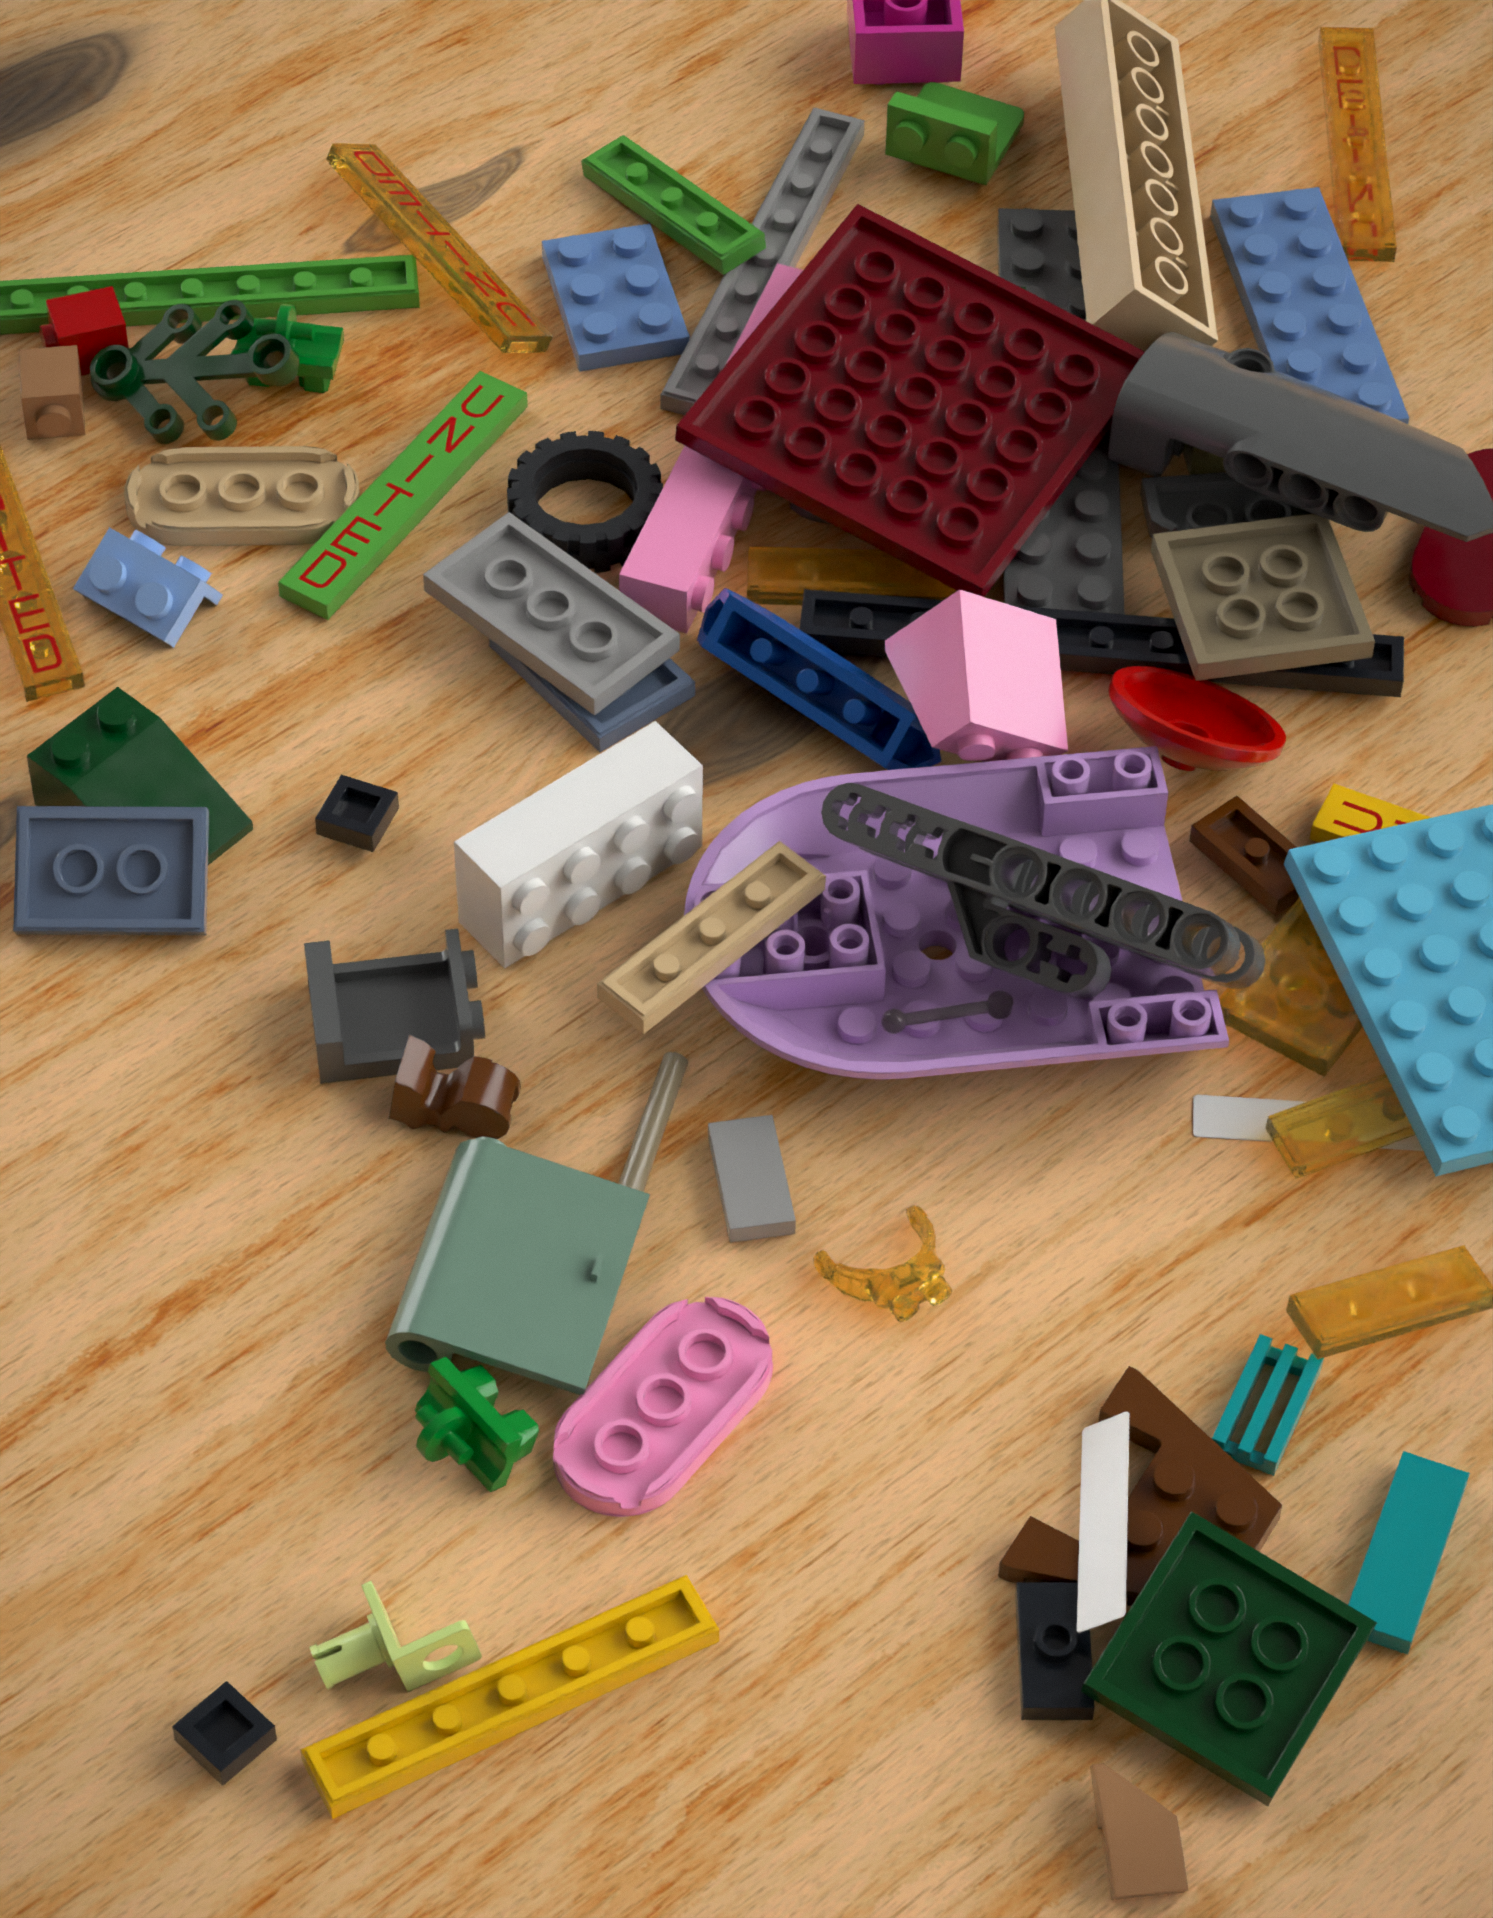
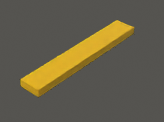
M684 1575L300 1749L302 1763L331 1818L334 1819L719 1642V1628L687 1575Z

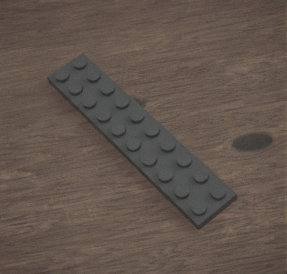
M998 208V276L1017 286L1026 287V290L1086 321L1075 210ZM1111 427L1003 571V603L1012 606L1125 614L1119 464L1108 459Z

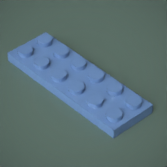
M1320 188L1295 189L1212 200L1210 217L1259 351L1266 354L1272 360L1274 369L1408 424V413Z

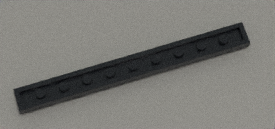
M804 589L799 629L833 652L887 656L885 640L943 600ZM1015 606L1056 619L1060 668L1063 671L1114 675L1116 671L1122 668L1148 666L1194 676L1174 618ZM1373 634L1375 644L1372 658L1207 679L1206 681L1401 697L1404 682V637Z

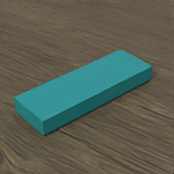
M1403 1451L1348 1603L1352 1608L1377 1622L1367 1641L1408 1655L1470 1473Z

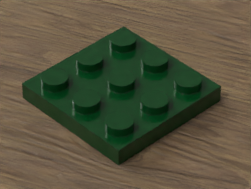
M1191 1511L1086 1678L1081 1692L1264 1805L1269 1806L1372 1634L1377 1622Z

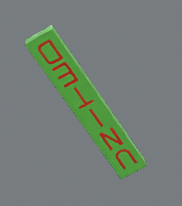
M479 371L278 582L279 596L329 620L528 407L527 392Z

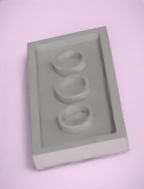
M510 512L423 574L425 592L594 716L680 651V634Z

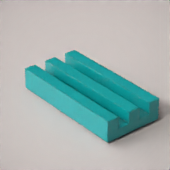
M1260 1334L1212 1440L1236 1462L1274 1476L1320 1375L1324 1358L1311 1353L1308 1360L1297 1356V1347L1285 1343L1283 1350L1271 1346L1273 1338ZM1264 1365H1270L1274 1367V1370L1240 1444L1230 1441ZM1291 1373L1299 1376L1300 1379L1266 1454L1254 1450L1288 1374Z

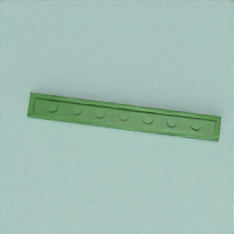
M416 255L0 281V335L40 332V325L49 324L45 300L113 286L126 327L158 325L162 321L165 312L176 304H187L197 314L201 322L210 321L215 317L219 306L229 300L241 301L253 318L277 317L282 303L294 305L296 316L420 308ZM240 315L235 316L231 320L239 319ZM185 319L180 323H186L188 319Z

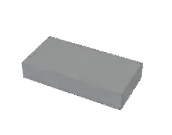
M773 1115L708 1123V1140L730 1243L795 1234L796 1219Z

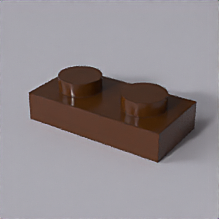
M1238 796L1233 797L1191 825L1189 841L1274 916L1300 900L1284 866L1289 849L1298 847Z

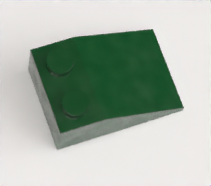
M116 687L27 755L36 806L207 807L209 810L208 865L253 830L252 820L158 715L119 687Z

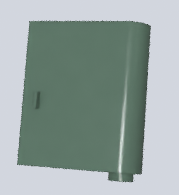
M478 1137L461 1142L455 1150L385 1341L386 1350L400 1364L418 1371L427 1372L430 1363L444 1357L451 1361L453 1353L578 1395L584 1394L650 1194L507 1147L501 1141L491 1137Z

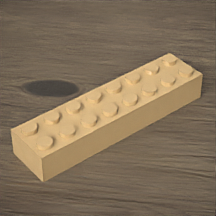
M1084 0L1055 26L1086 321L1143 351H1146L1154 341L1168 332H1176L1213 346L1218 342L1178 39L1120 0Z

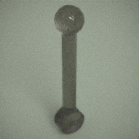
M995 991L989 995L988 1000L908 1013L892 1008L884 1013L881 1023L885 1031L897 1034L902 1032L905 1026L985 1013H989V1015L997 1019H1004L1012 1012L1013 998L1007 992Z

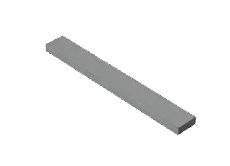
M818 108L812 109L752 222V225L764 232L766 249L723 276L660 394L661 409L682 415L689 411L725 367L777 263L796 267L864 136L865 120Z

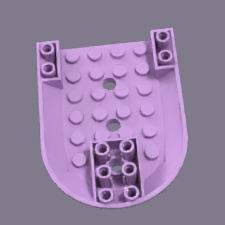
M1156 746L853 773L804 782L759 801L730 822L706 849L697 864L689 884L684 915L778 841H781L826 875L825 890L702 988L719 1013L740 1033L769 1052L806 1068L851 1078L903 1079L1225 1048L1229 1045L1217 989L1204 991L1201 978L1007 906L1006 909L1078 935L1102 948L1109 957L1111 964L1110 980L1104 990L1094 997L1086 999L1074 998L970 958L946 882L871 855L859 847L832 835L823 824L821 811L823 801L828 793L841 784H860L1182 901L1164 827L1168 790ZM858 797L854 806L860 802L861 797ZM844 804L840 810V816L848 820L854 806ZM886 811L879 819L869 817L866 821V825L876 829L875 838L879 835ZM907 827L906 830L900 828L897 837L905 841L911 827ZM942 835L939 839L936 838L935 840L925 838L922 843L923 846L934 851L933 859L937 856ZM1026 929L1015 930L1005 941L1004 950L1009 961L1019 960L1028 951L1030 938ZM941 946L950 950L953 955L943 960H934L928 958L921 951L927 947ZM1053 951L1048 962L1070 972L1072 975L1080 974L1083 976L1088 966L1087 963L1080 959L1073 960Z

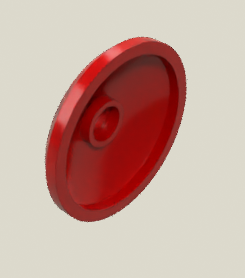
M1132 666L1116 671L1108 687L1109 697L1116 712L1134 734L1147 746H1156L1158 753L1162 754L1161 759L1166 764L1179 770L1194 771L1196 768L1211 771H1229L1261 766L1278 758L1286 742V734L1283 728L1262 708L1217 684L1206 680L1195 681L1192 675L1157 667Z

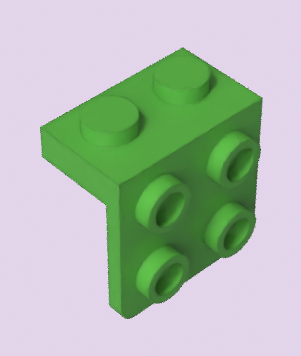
M936 82L925 84L917 97L896 91L887 104L885 155L987 185L1024 124V111L1013 105Z

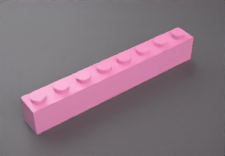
M777 263L727 363L803 271L802 269ZM684 446L619 573V591L672 629L687 633L697 612L705 613L706 607L711 602L714 591V577L717 571L725 572L730 564L734 550V536L737 530L745 531L750 523L756 491H765L766 489Z

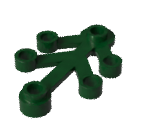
M229 300L220 305L216 310L215 317L202 327L200 318L189 305L176 304L170 307L165 312L162 321L133 347L126 348L122 345H110L101 349L94 356L90 365L91 384L98 395L105 400L119 401L126 399L144 418V426L158 443L169 444L181 436L184 430V421L171 405L159 404L144 386L145 384L167 383L197 415V423L210 439L220 441L228 438L234 432L237 426V418L223 401L214 400L197 381L258 377L266 385L281 387L292 382L297 376L299 356L289 341L280 334H267L260 337L250 347L248 353L206 356L225 338L239 340L247 336L254 326L252 314L241 301ZM240 315L236 322L228 325L232 318ZM188 319L182 327L176 328L181 321ZM173 340L183 344L167 359L153 360ZM223 415L220 422H218L215 425H211L212 421L216 417ZM170 419L165 427L158 429L163 421Z

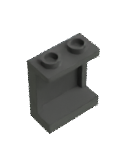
M458 928L445 930L446 949L442 952L333 964L330 940L304 943L320 1084L397 1075L409 1035L425 1041L436 1051L432 1062L436 1070L458 1068L474 1056V1040L485 1039L484 1017L481 1000L469 1001L467 989L478 988L476 963L473 950L461 951Z

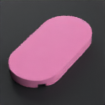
M705 1297V1302H694L688 1304V1299L671 1303L658 1311L560 1418L555 1429L553 1466L556 1477L564 1491L575 1502L588 1510L618 1517L647 1513L669 1501L766 1392L772 1377L773 1362L769 1335L763 1322L743 1305L718 1297Z

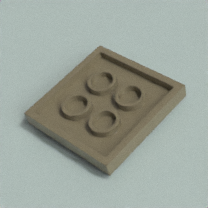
M1306 514L1153 534L1151 553L1195 681L1372 658L1375 640L1328 519L1315 514Z

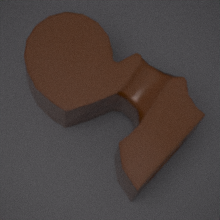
M409 1035L394 1084L389 1119L402 1122L411 1129H417L425 1125L437 1126L444 1133H447L452 1127H457L466 1135L474 1138L491 1137L499 1139L506 1135L511 1125V1107L521 1090L518 1077L509 1069L492 1062L491 1059L476 1056L465 1061L449 1075L439 1073L432 1063L436 1051L425 1041Z

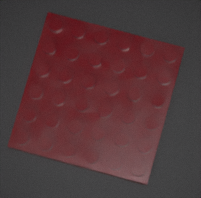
M857 204L676 425L675 441L956 591L960 589L985 597L1112 426L1114 408L1119 393L1145 351Z

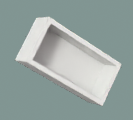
M654 721L454 841L459 923L506 968L524 956L538 953L550 940L574 925H582L588 922L600 909L621 896L637 892L650 878L673 864H681L687 861L697 849L702 847L703 765Z

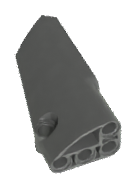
M1176 332L1165 333L1154 341L1139 359L1117 398L1112 419L1108 459L1149 476L1161 477L1173 456L1180 457L1185 444L1224 458V469L1228 476L1236 483L1354 530L1373 532L1381 527L1388 512L1465 542L1493 533V501L1475 465L1461 447L1367 406L1276 371L1272 360L1259 350L1243 348L1229 353Z

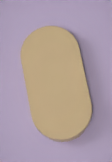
M310 446L181 447L164 450L151 456V463L144 466L141 470L138 465L126 480L124 497L127 516L133 527L158 543L173 546L304 545L316 543L360 497L358 477L353 468L348 463L346 467L338 462L336 454L322 448Z

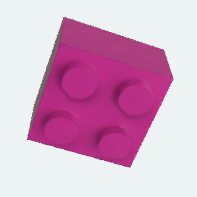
M847 0V21L854 84L882 85L886 83L961 82L964 26L960 0Z

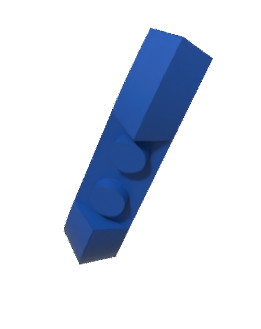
M724 588L706 607L697 641L702 648L885 769L897 770L931 767L942 762L940 749L931 746L911 703L889 687L789 622L727 588Z

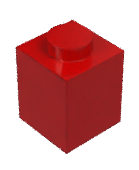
M113 286L45 300L49 324L39 326L43 348L77 345L81 376L90 374L91 362L101 349L110 345H122L129 348L126 323Z

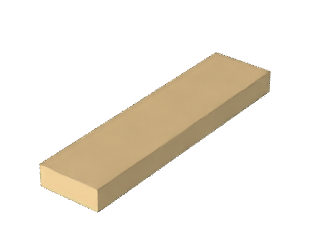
M778 841L597 983V998L642 1034H645L825 890L826 875L781 841Z

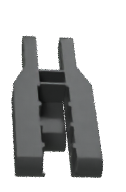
M845 783L838 785L828 793L823 801L821 811L823 824L832 835L859 847L871 855L946 882L969 957L993 968L1080 999L1096 996L1104 990L1110 980L1111 964L1109 957L1102 948L1078 935L1006 909L1009 906L1226 988L1238 990L1249 987L1259 979L1264 971L1266 959L1264 950L1257 939L1232 926V924L1211 911L860 784ZM858 797H861L860 802L854 806ZM844 804L854 806L848 820L840 816V810ZM886 811L879 835L875 838L876 829L866 825V821L869 817L879 819ZM907 827H911L905 841L897 837L900 828L906 830ZM942 835L937 856L933 859L934 851L923 846L922 843L925 838L935 840L936 838L939 839ZM1026 929L1030 938L1028 951L1019 960L1009 961L1004 950L1005 941L1015 930ZM1241 942L1245 950L1244 962L1241 965V967L1235 972L1225 974L1227 971H1229L1231 968L1235 966L1236 962L1240 958L1239 951ZM1052 951L1073 960L1080 959L1087 963L1088 966L1083 976L1080 974L1072 975L1070 972L1048 963L1051 959Z

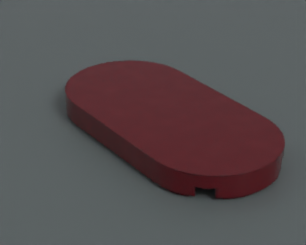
M1493 448L1471 452L1467 455L1483 479L1493 501ZM1424 527L1412 557L1409 584L1413 593L1416 590L1417 594L1422 598L1421 605L1428 612L1443 621L1461 626L1477 627L1490 624L1491 618H1493V533L1465 542L1429 527Z

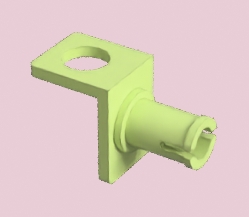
M372 1581L361 1585L372 1611L371 1614L367 1615L369 1622L319 1645L315 1644L309 1647L327 1690L341 1681L386 1662L389 1668L395 1666L407 1692L477 1662L482 1658L471 1630L464 1620L401 1647L387 1611ZM448 1645L458 1646L452 1654L443 1659L431 1662L424 1661L431 1652Z

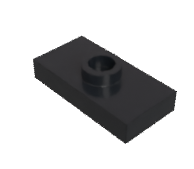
M1017 1582L1015 1602L1021 1720H1093L1094 1700L1081 1692L1083 1683L1092 1670L1090 1630L1082 1633L1077 1632L1078 1583Z

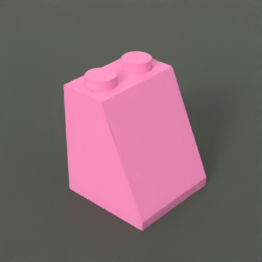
M959 589L885 640V652L933 748L958 754L961 759L966 761L982 762L1062 755L1068 751L1056 619Z

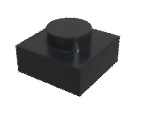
M341 774L315 818L316 834L374 852L399 809L398 792Z
M227 1681L172 1726L174 1740L222 1786L277 1740L275 1725Z

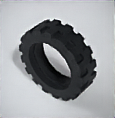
M576 431L560 434V439L551 441L549 438L543 439L535 444L536 450L532 453L527 450L522 453L517 459V469L511 468L508 476V512L588 569H594L595 573L611 571V565L620 563L623 567L663 489L660 469L656 463L650 464V455L640 446L637 449L632 448L630 440L617 435L614 439L604 437V432L588 431V436H577ZM587 479L610 483L625 491L633 501L619 516L602 523L584 525L561 521L546 513L538 504V501L550 489L569 481Z

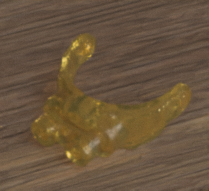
M915 1205L908 1207L906 1214L911 1226L922 1240L923 1245L920 1251L907 1262L887 1269L854 1268L842 1263L836 1264L826 1251L821 1250L813 1257L814 1266L818 1273L833 1284L841 1293L861 1301L874 1302L880 1309H889L899 1322L912 1318L918 1312L919 1304L928 1301L932 1306L946 1301L952 1293V1288L943 1277L945 1266L935 1252V1230L933 1229V1224L928 1219V1215L921 1207Z

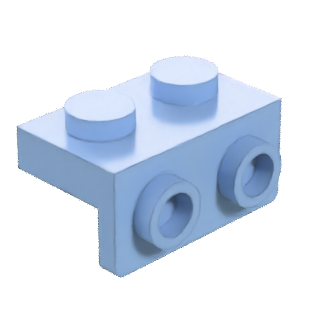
M110 527L73 587L81 595L173 648L203 598L218 605L223 594L207 584L212 573L182 555L176 564H173L161 557L166 547L135 529L129 539Z

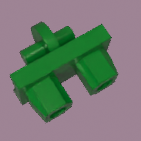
M282 303L276 320L254 318V326L251 332L244 338L237 340L235 348L232 349L231 354L248 353L250 347L260 337L267 334H280L289 341L298 353L299 367L297 376H299V385L305 391L325 393L329 389L331 380L334 379L344 343V331L342 327L297 322L295 306ZM258 377L246 378L249 385L269 387V385L262 383Z
M447 1357L430 1363L427 1371L430 1375V1384L415 1408V1418L424 1427L417 1439L416 1448L427 1461L431 1462L442 1460L450 1455L458 1465L464 1464L489 1492L506 1486L514 1462L532 1452L539 1432L538 1424L524 1409L514 1410L501 1415L494 1408L499 1393L496 1380L482 1365L459 1371Z

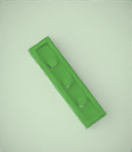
M625 135L620 136L581 160L583 175L723 275L766 249L764 232Z

